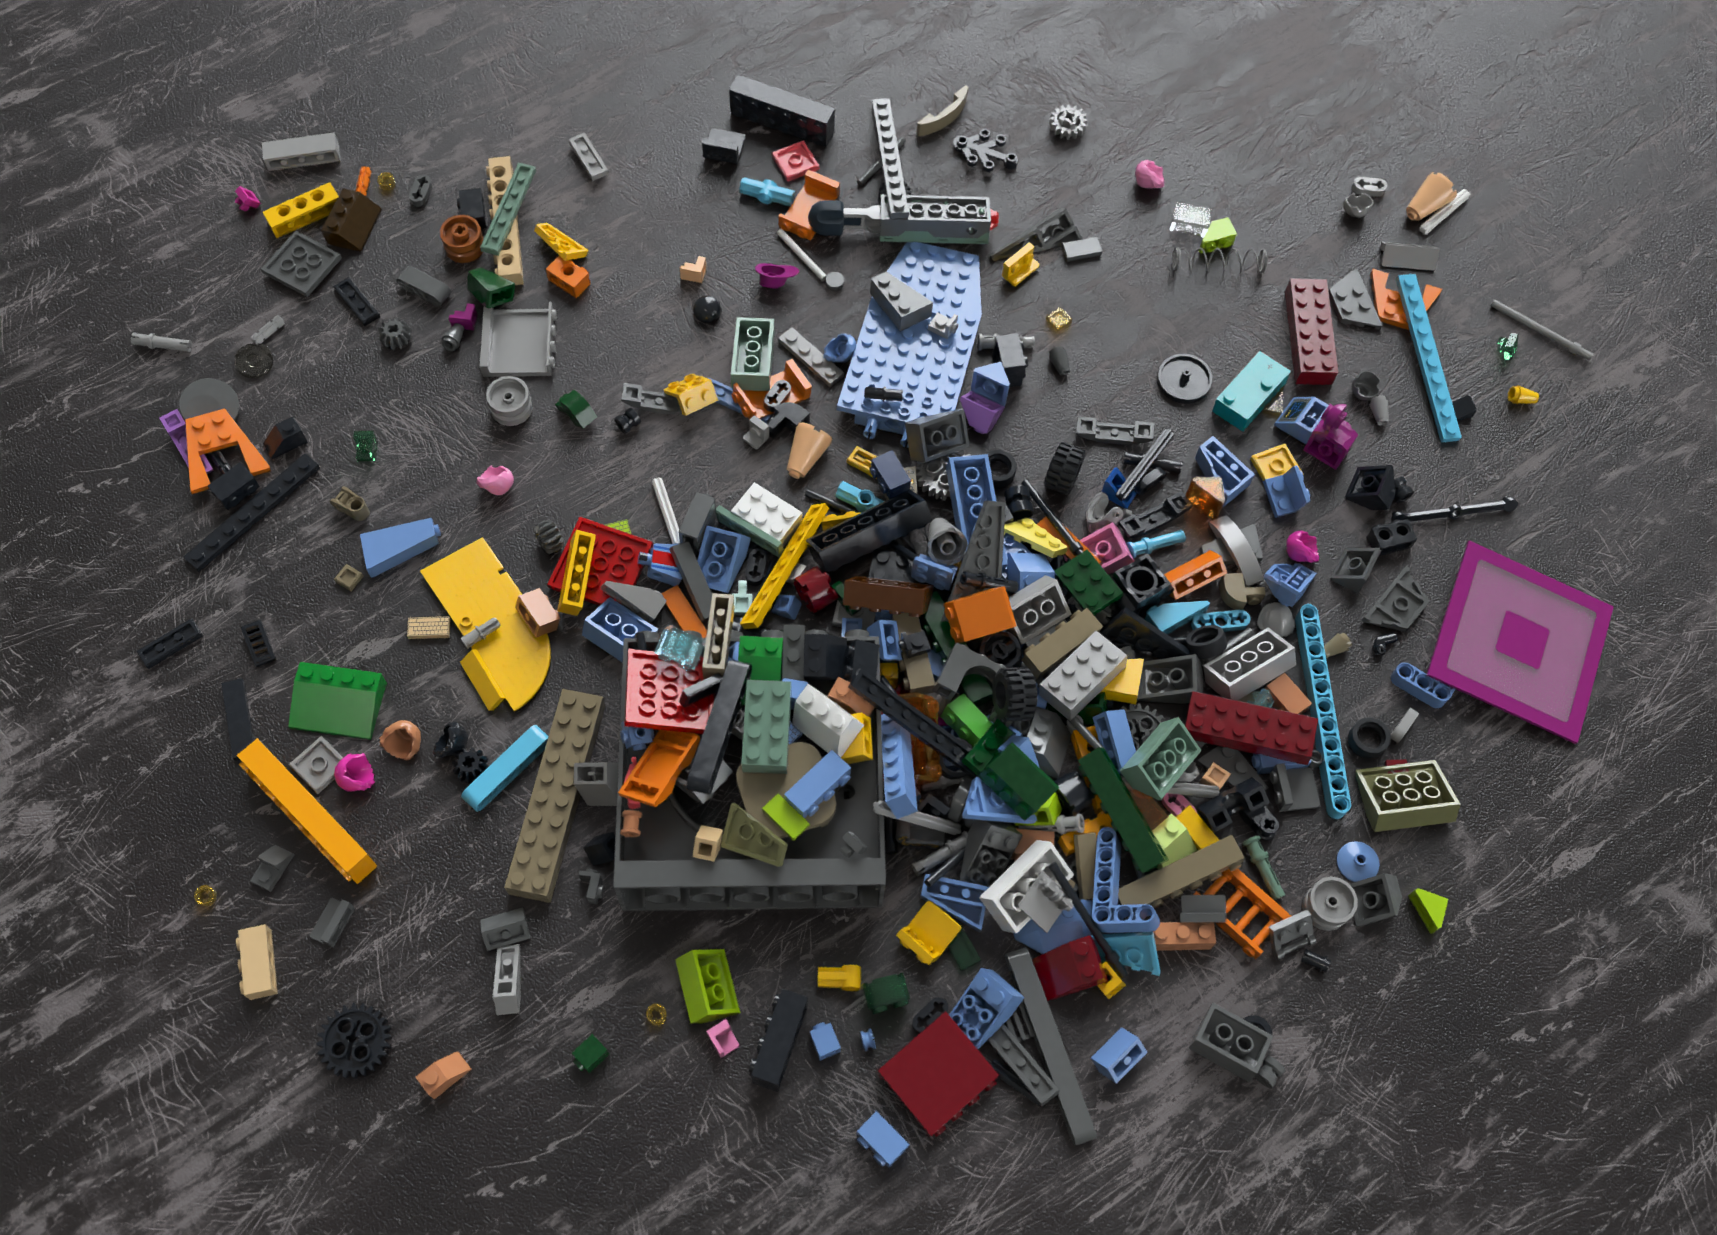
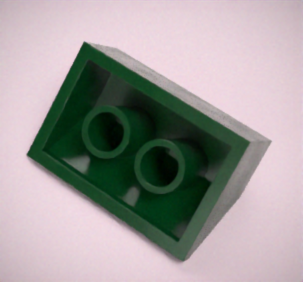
M1013 742L991 759L978 775L1024 821L1037 812L1059 789V786Z

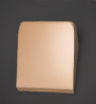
M1213 762L1200 780V783L1218 786L1220 791L1231 774Z

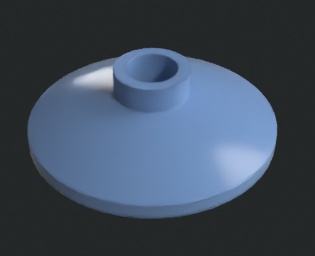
M1349 842L1342 846L1337 854L1336 861L1339 871L1346 879L1352 882L1376 876L1379 871V858L1376 852L1365 843ZM1357 857L1362 858L1363 863L1358 862Z

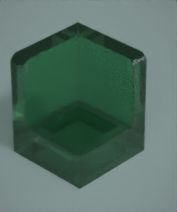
M354 431L353 439L357 445V461H376L378 440L374 431Z

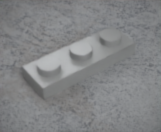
M585 133L569 139L570 146L592 181L609 175L607 167Z

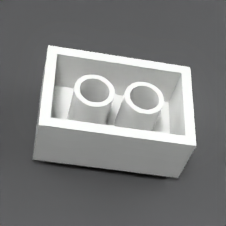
M755 482L731 510L735 515L781 541L783 547L794 535L802 521L801 511Z

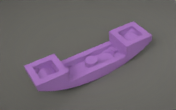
M178 409L159 419L189 468L186 422ZM205 454L200 455L206 473L214 471Z

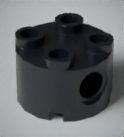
M1000 631L987 635L982 640L980 654L985 655L989 660L1002 664L1006 668H1018L1022 663L1021 646L1018 639L1012 633Z
M1077 771L1068 772L1054 781L1059 786L1055 793H1057L1062 808L1060 815L1072 817L1082 814L1092 807V799L1095 798V795L1085 785Z

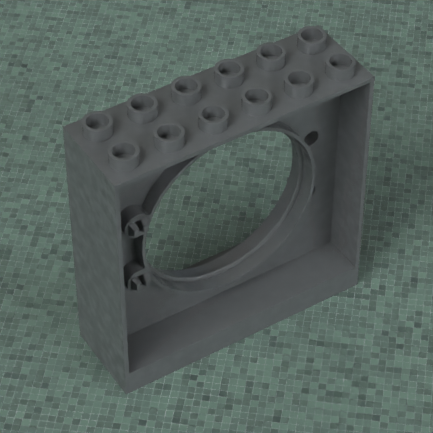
M861 629L849 630L844 634L845 637H843L847 638V646L856 639L879 645V636H870L868 631ZM732 630L730 647L735 642H740V636H744L742 632ZM768 630L762 632L761 637L783 638V632ZM808 630L805 634H827V632ZM640 631L644 632L647 651L704 657L706 638H702L699 632L681 631L677 634V638H660V635L656 632ZM636 634L634 638H624L620 733L622 730L621 723L625 721L628 649L638 650ZM880 655L878 657L876 674L878 681H880ZM836 681L806 682L828 697ZM874 708L870 715L873 760L848 764L851 767V778L844 786L841 787L839 785L834 790L836 810L828 825L823 828L819 826L806 830L794 841L789 836L781 838L788 846L783 866L780 867L720 847L715 862L693 857L695 837L701 826L684 811L674 791L657 807L640 803V808L629 809L627 798L619 796L618 792L623 786L629 766L632 764L631 758L636 757L638 762L646 749L634 751L633 748L626 749L620 735L614 890L622 911L882 908L886 886L884 815L874 813L873 803L879 800L883 801L881 711ZM844 792H849L848 800L844 799ZM636 810L642 813V818L639 819L640 836L625 837L620 835L624 823L623 811ZM847 831L853 832L868 847L863 854L854 852L850 857H845L839 851L847 843L842 838Z

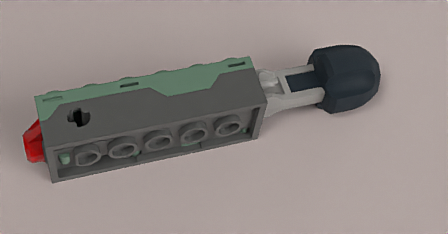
M881 195L880 206L873 205L867 209L844 208L842 201H819L811 207L808 221L814 232L825 236H841L843 229H866L872 233H880V241L988 244L990 231L998 226L999 213L990 209L989 197L906 195L909 218L890 219L887 195Z

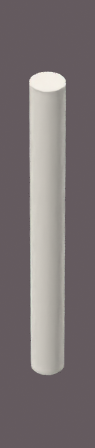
M779 229L777 235L821 281H825L827 275L783 229Z

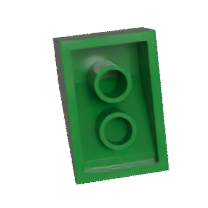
M740 636L738 661L752 664L750 680L781 681L783 638ZM745 692V695H744V698H743V701H742V704H741V705H744V706H745V700H746V692Z

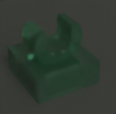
M1511 333L1508 339L1499 337L1497 351L1504 352V359L1512 360L1518 347V334Z

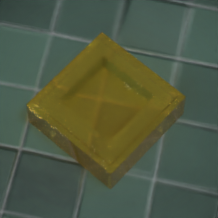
M1061 307L1046 316V320L1057 332L1072 323V318Z

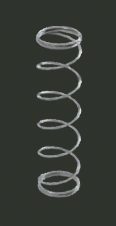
M1175 247L1172 257L1173 270L1177 271L1180 265V251L1185 249L1189 261V270L1191 271L1195 255L1201 249L1205 256L1206 271H1208L1215 250H1219L1222 256L1223 271L1225 272L1228 258L1231 252L1235 250L1239 257L1240 272H1242L1248 252L1253 251L1257 262V272L1264 273L1267 267V251L1265 249L1261 250L1259 261L1256 252L1253 249L1248 250L1242 263L1240 254L1235 248L1229 252L1225 263L1219 248L1214 249L1208 263L1205 251L1202 248L1196 250L1191 263L1189 253L1185 247L1181 249ZM1263 253H1264V263H1263V269H1262V257H1263Z

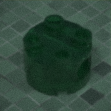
M903 972L898 975L893 974L871 980V983L865 982L861 984L867 1001L868 1011H872L873 1015L885 1012V1010H888L887 1006L893 1005L894 1009L909 1004L908 1000L911 999Z

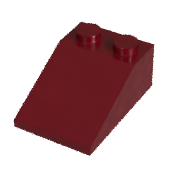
M1090 935L1070 941L1032 959L1047 1002L1108 982L1095 941Z

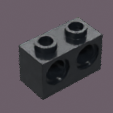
M1397 519L1386 525L1377 524L1371 528L1366 537L1371 548H1380L1379 556L1409 549L1417 540L1408 519L1402 521Z

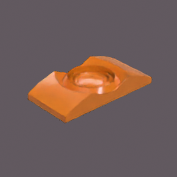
M659 730L652 740L653 742L650 743L619 790V796L652 807L660 805L672 793L681 771L691 764L700 741L699 735Z

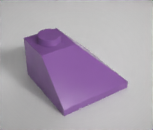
M973 391L960 398L969 425L981 434L992 430L1005 408Z

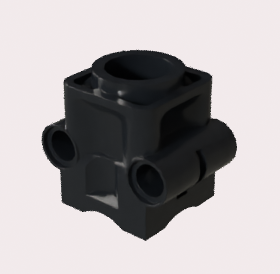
M1148 553L1139 557L1131 564L1115 571L1111 578L1123 592V597L1114 602L1119 610L1122 611L1126 607L1140 617L1146 615V612L1151 607H1159L1161 600L1174 591V587L1166 576L1161 573V570Z

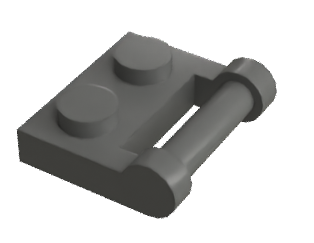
M1307 910L1269 926L1271 950L1276 960L1284 958V955L1303 946L1316 944V938L1313 934L1312 915ZM1302 935L1304 936V937L1299 938V939H1297V940H1295V941H1293V942H1290V943H1288V944H1286V945H1284V946H1281L1282 944L1287 943V942H1289V941H1291V940H1293V939H1296V938H1298V937H1300V936H1302Z

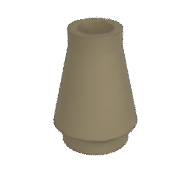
M1337 633L1324 645L1326 659L1348 651L1349 647L1352 646L1349 637L1345 633Z

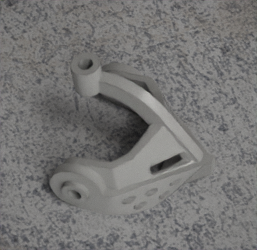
M1100 492L1095 495L1087 507L1088 531L1093 533L1095 530H1099L1112 522L1118 525L1119 521L1131 516L1132 511L1114 507L1104 516V510L1109 499L1107 494Z

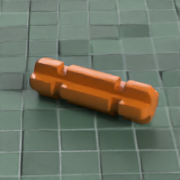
M363 166L360 169L356 191L366 196L371 171L369 167Z

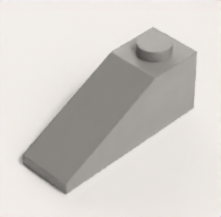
M606 581L600 587L603 592L648 623H651L656 618L667 601L659 591L650 588Z
M520 945L497 948L493 989L496 1014L520 1013Z

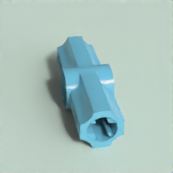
M744 177L739 188L740 193L757 197L764 204L776 202L791 206L794 202L795 191L779 187L772 180L767 179L760 182Z
M844 481L839 485L835 494L836 498L855 506L857 511L861 513L885 502L875 497L870 490L858 489ZM867 500L869 503H863L861 501Z

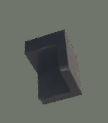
M614 832L595 836L583 847L592 865L614 860L616 839Z

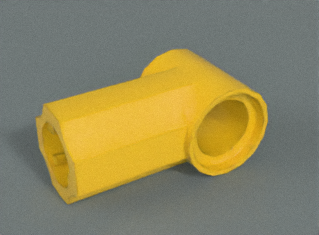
M844 965L841 968L818 967V988H841L844 991L861 990V966Z

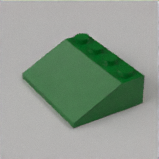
M300 662L294 680L288 727L291 729L371 740L387 682L381 673Z

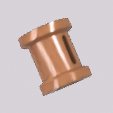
M636 810L623 811L624 823L620 835L625 837L640 836L639 819L642 818V813Z

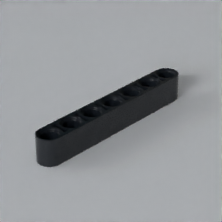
M729 660L688 776L687 790L711 794L746 692L747 680H750L752 664Z

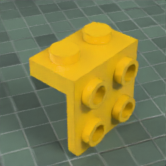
M695 374L685 376L684 380L680 382H672L664 389L665 394L677 397L682 414L685 416L718 401L712 380Z
M927 901L909 925L902 928L896 936L905 948L911 949L916 953V957L922 963L930 965L938 960L959 933L961 926L932 901Z

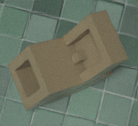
M1243 573L1225 574L1219 581L1222 600L1226 605L1235 610H1243L1246 603L1249 605L1259 604L1266 595L1265 587L1245 588Z

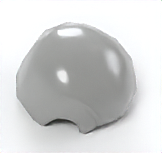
M1352 193L1345 198L1343 207L1348 215L1361 218L1370 212L1374 201L1365 193H1362L1360 196H1355Z

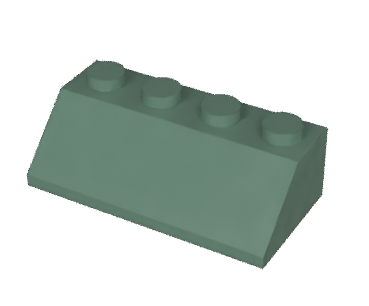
M1177 717L1161 722L1122 767L1120 772L1132 788L1152 798L1162 800L1202 750L1180 718Z

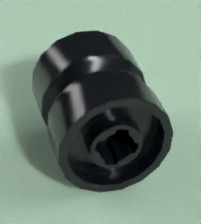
M1022 485L1013 486L1004 492L1005 502L1014 518L1013 521L1033 516L1034 511L1028 487Z

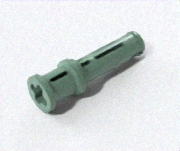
M1257 835L1245 840L1242 844L1246 846L1251 856V863L1256 864L1272 899L1275 901L1285 896V893L1267 859L1269 854L1264 851L1259 841L1261 838Z

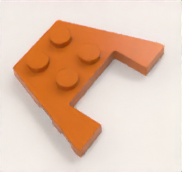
M1373 269L1370 277L1373 282L1374 307L1380 321L1409 330L1399 292L1385 288L1389 273ZM1425 285L1422 298L1426 312L1436 298H1438L1442 289Z

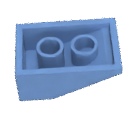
M706 526L697 561L709 588L729 593L746 558L751 540L750 537Z

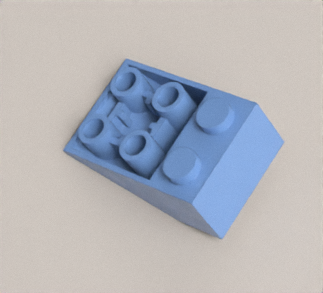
M981 968L949 1015L974 1046L979 1049L1013 1015L1024 999V996L994 970Z

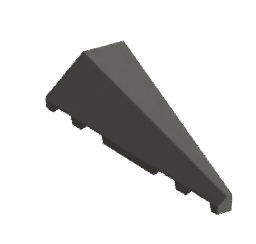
M1061 207L991 253L990 257L993 261L1011 258L1028 243L1034 246V252L1062 246L1063 243L1083 240L1077 226L1074 225L1067 209Z

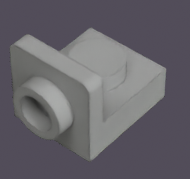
M937 312L929 323L928 330L948 339L951 333L954 334L958 329V315L954 314L950 319Z
M754 415L749 420L750 430L743 436V440L757 450L769 438V425Z

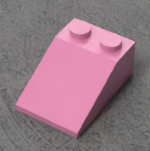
M1113 522L1080 540L1102 562L1103 565L1101 566L1107 574L1114 573L1118 569L1134 562V558L1120 530ZM1063 554L1065 561H1067L1068 558Z

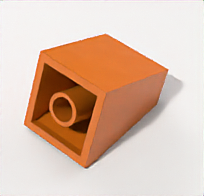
M1005 586L985 589L944 603V613L949 620L950 633L955 643L967 642L1017 626Z

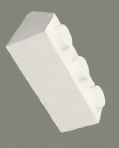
M807 684L795 701L792 724L827 753L833 750L840 758L864 726L855 717L809 684Z

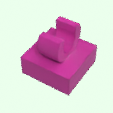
M241 186L235 190L239 196L236 198L235 203L241 205L239 207L241 210L247 211L250 206L257 209L261 204L252 191Z

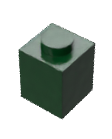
M591 1034L572 1052L576 1058L573 1060V1063L581 1071L586 1069L590 1073L609 1055V1052Z

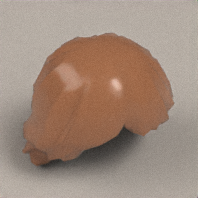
M399 720L385 728L382 736L379 738V743L387 753L395 756V758L410 760L420 749L421 732L412 722Z

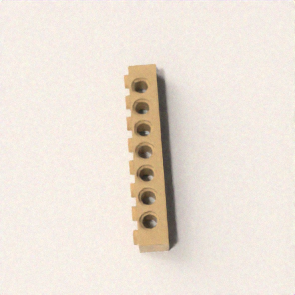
M510 156L488 158L489 166H486L487 177H490V180H487L488 190L491 191V195H488L489 204L493 206V209H490L491 220L495 216L513 175ZM516 215L499 256L494 255L495 265L498 264V268H495L496 275L514 282L515 285L524 284L518 218Z

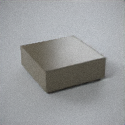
M346 564L334 580L352 592L364 575Z

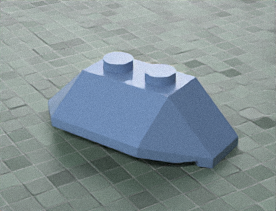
M1295 563L1294 565L1274 564L1263 577L1274 597L1279 599L1278 601L1282 605L1293 607L1302 597L1317 573L1300 563Z
M1080 899L1092 917L1093 900ZM1073 906L1070 911L1063 910L1048 933L1044 932L1030 919L1017 934H1013L1016 941L1044 954L1070 941L1091 935V932Z

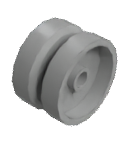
M513 376L500 377L494 380L487 389L486 397L491 415L501 425H519L530 417L533 409L528 387L521 379Z
M1326 877L1320 879L1307 891L1303 898L1302 909L1303 911L1307 910L1312 915L1313 926L1321 930L1331 931L1340 928L1353 917L1357 910L1358 899L1355 890L1349 883L1341 878Z

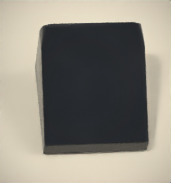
M1470 395L1452 402L1457 420L1473 417L1477 411Z

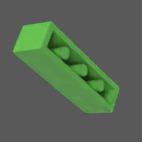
M964 693L950 702L941 714V718L958 734L959 738L966 740L972 747L993 724Z

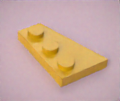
M536 224L534 231L565 261L587 256L589 250L550 224Z

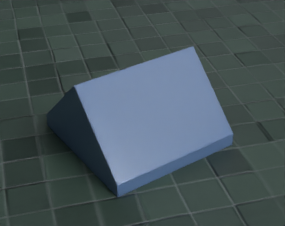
M998 362L975 368L971 391L1005 406L1010 383L1002 363Z

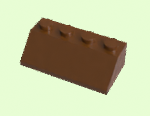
M855 576L845 580L843 605H848L849 609L861 610V607L869 608L870 612L889 610V614L900 615L901 612L909 613L908 616L921 617V614L923 615L928 611L934 585Z

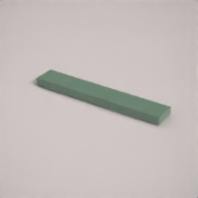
M518 162L481 244L480 249L482 252L499 256L536 173L535 166Z

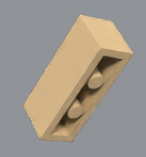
M266 925L238 930L239 938H236V946L241 956V959L238 960V968L240 973H242L243 981H240L241 993L250 1000L278 994L272 930Z

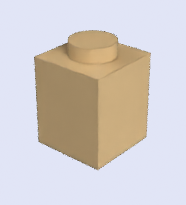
M701 825L695 837L693 857L715 862L720 851L723 829Z

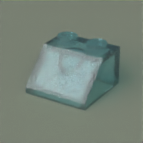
M669 625L664 628L654 653L658 654V658L663 661L670 662L672 660L679 663L678 667L684 670H695L704 654L706 640Z

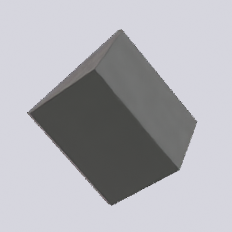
M1345 548L1330 579L1358 593L1366 582L1379 556L1380 548Z

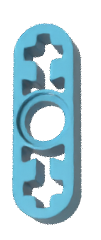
M1244 610L1200 613L1194 617L1191 627L1193 630L1201 627V624H1197L1201 620L1203 624L1205 623L1204 626L1216 625L1221 627L1224 632L1244 630L1250 622V615ZM1238 617H1240V619H1241V620H1244V621H1243V623H1240V620H1236V619H1237ZM1223 618L1226 621V625L1219 626L1215 619Z

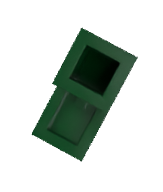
M575 390L559 398L560 401L555 404L559 411L568 414L573 424L577 427L585 428L597 418L590 404Z

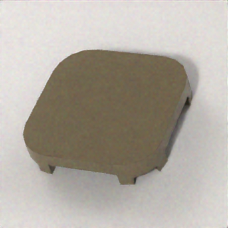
M804 742L789 744L787 774L743 772L741 764L738 767L736 773L737 787L746 812L779 838H784L788 835L762 811V808L778 793L784 798V794L822 759L818 750L811 744ZM835 794L828 801L823 800L818 805L819 809L814 815L805 818L810 823L806 830L819 826L823 828L829 824L836 810Z

